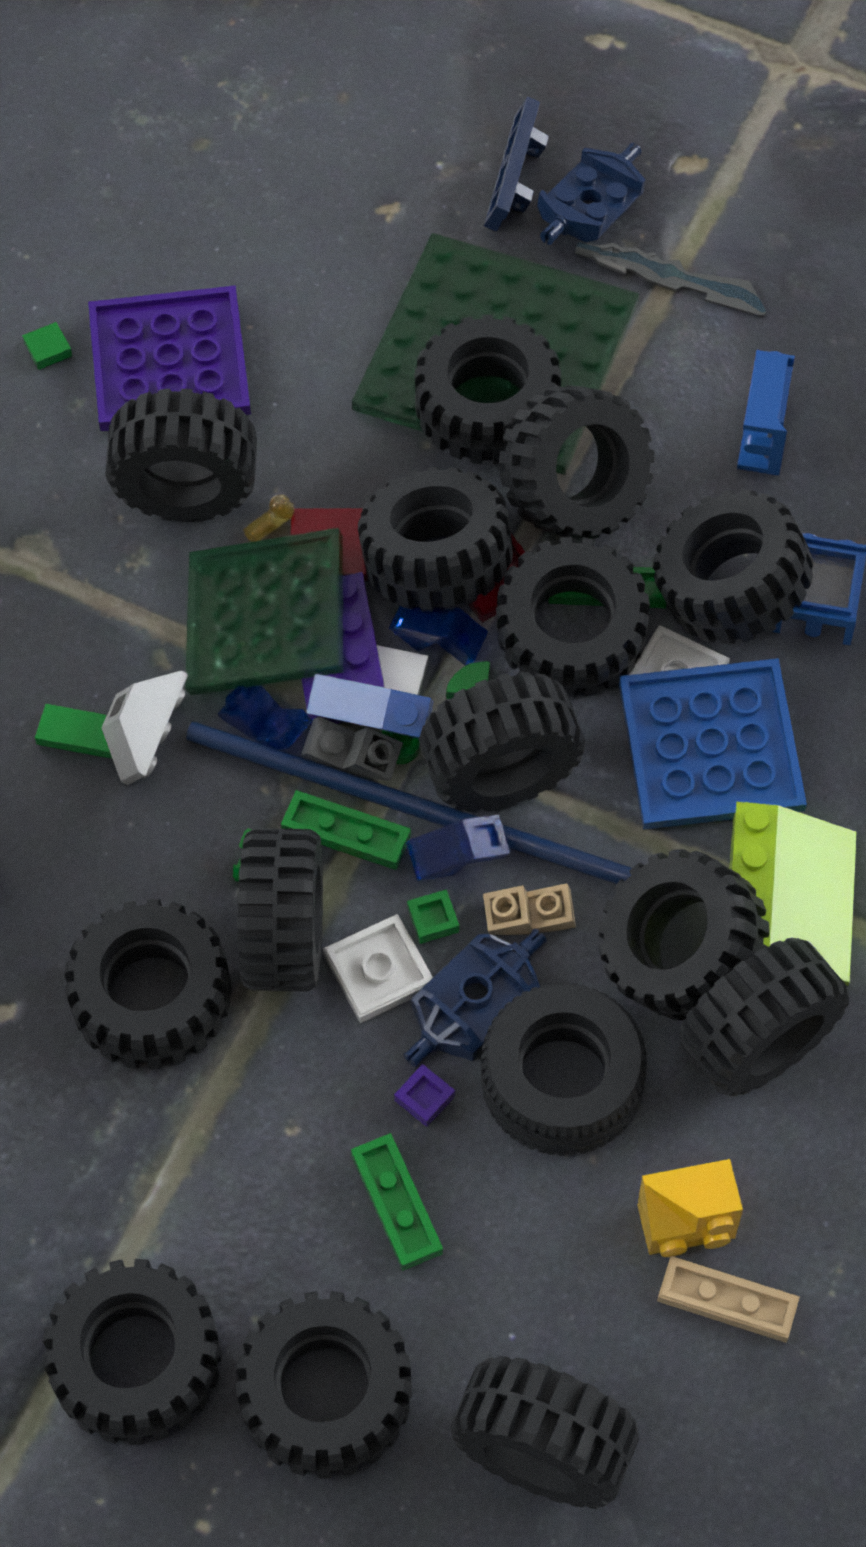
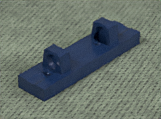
M528 96L514 116L484 222V227L496 232L501 226L502 220L509 214L510 209L524 213L530 205L534 191L518 182L525 155L528 154L539 158L545 150L549 138L547 134L533 127L540 102Z

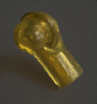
M278 494L272 497L269 502L270 509L243 529L245 536L251 543H258L292 518L294 504L290 502L286 495Z

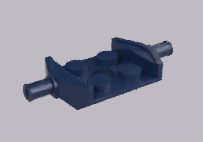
M630 143L621 154L584 148L581 161L548 194L543 190L539 193L537 207L542 219L550 224L540 233L541 240L544 243L547 241V245H551L561 234L565 236L569 234L585 243L598 240L643 194L645 179L632 164L642 153L640 146ZM585 200H592V201H595V202L590 203V204H586V203H584L583 201H585Z
M533 929L519 945L516 942L510 944L492 934L477 935L411 998L412 1009L421 1028V1039L403 1054L405 1059L409 1063L411 1062L413 1067H417L433 1050L436 1051L438 1049L439 1051L474 1061L477 1058V1050L484 1044V1038L489 1025H492V1020L498 1016V1012L501 1009H504V1005L512 1002L514 997L521 996L522 992H530L532 988L540 987L536 973L529 960L530 956L547 942L543 933L538 935L539 930ZM472 983H479L487 988L488 993L482 999L474 1000L465 995L464 989Z

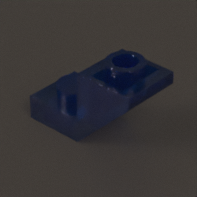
M399 606L389 627L392 632L419 652L437 643L465 666L475 662L489 632L457 607L444 611V607L434 608V612L422 611L420 607H414L411 610Z
M239 686L228 694L225 699V706L218 713L222 720L260 744L275 749H289L312 722V719L303 709H282L263 686Z
M499 814L463 819L406 842L418 881L453 876L467 864L503 859L510 854Z

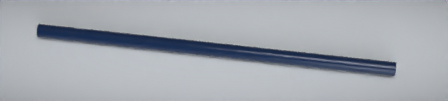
M194 721L190 724L187 731L186 739L188 741L617 884L620 879L626 881L631 876L629 870L632 867Z

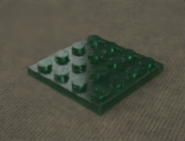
M339 528L189 552L186 673L188 675L185 680V689L190 695L315 677V674L330 675L343 673V535Z

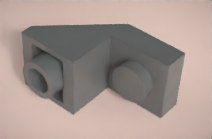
M319 716L312 721L301 756L353 775L389 781L392 778L403 742L369 727L353 732Z

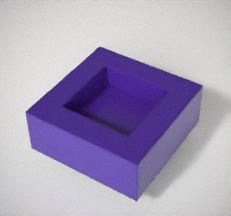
M422 1064L394 1094V1101L428 1127L454 1099L455 1090Z

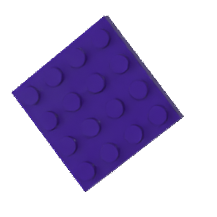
M236 285L88 302L100 431H109L112 417L127 401L132 398L137 400L140 394L146 392L151 394L158 393L160 389H171V391H181V388L192 389L193 393L202 394L204 391L214 394L216 399L221 400L224 398L232 402L235 409L240 408L246 415H251Z

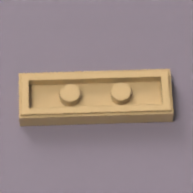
M670 1256L657 1302L787 1343L800 1297Z

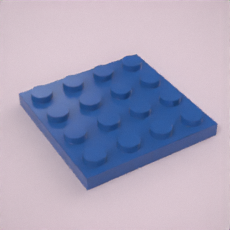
M778 658L619 676V689L643 830L732 820L737 802L779 805L797 812L805 811L807 806Z

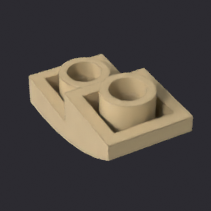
M567 883L528 892L522 885L483 894L489 934L521 935L530 934L533 929H538L539 933L576 927L571 890Z

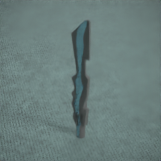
M581 240L577 243L576 255L590 258L597 265L626 276V272L631 273L646 282L674 292L679 291L681 288H687L707 294L705 298L707 302L758 317L765 316L766 310L749 280L686 272L680 260L662 261L654 252L646 254L637 247L623 249L615 243L595 245Z

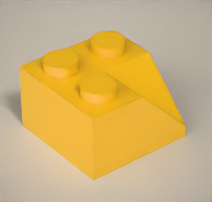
M730 1159L642 1176L637 1206L649 1255L661 1253L662 1257L677 1256L685 1253L688 1247L704 1245L707 1249H715L731 1242L730 1239L736 1238L743 1208Z

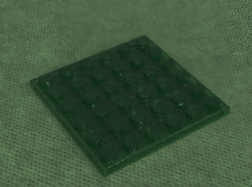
M431 233L352 399V410L423 432L415 409V369L417 368V358L420 352L426 349V342L433 335L441 336V329L450 323L456 326L460 324V319L472 316L473 320L482 319V315H493L494 319L502 320L504 316L514 318L516 324L521 326L524 322L534 328L535 336L543 335L549 341L550 349H553L558 356L559 368L561 369V387L576 385L602 390L639 303V293ZM495 376L475 377L463 382L455 389L463 397L479 403L502 402L520 391L512 382ZM586 426L575 430L563 443L557 457L556 473L566 474Z

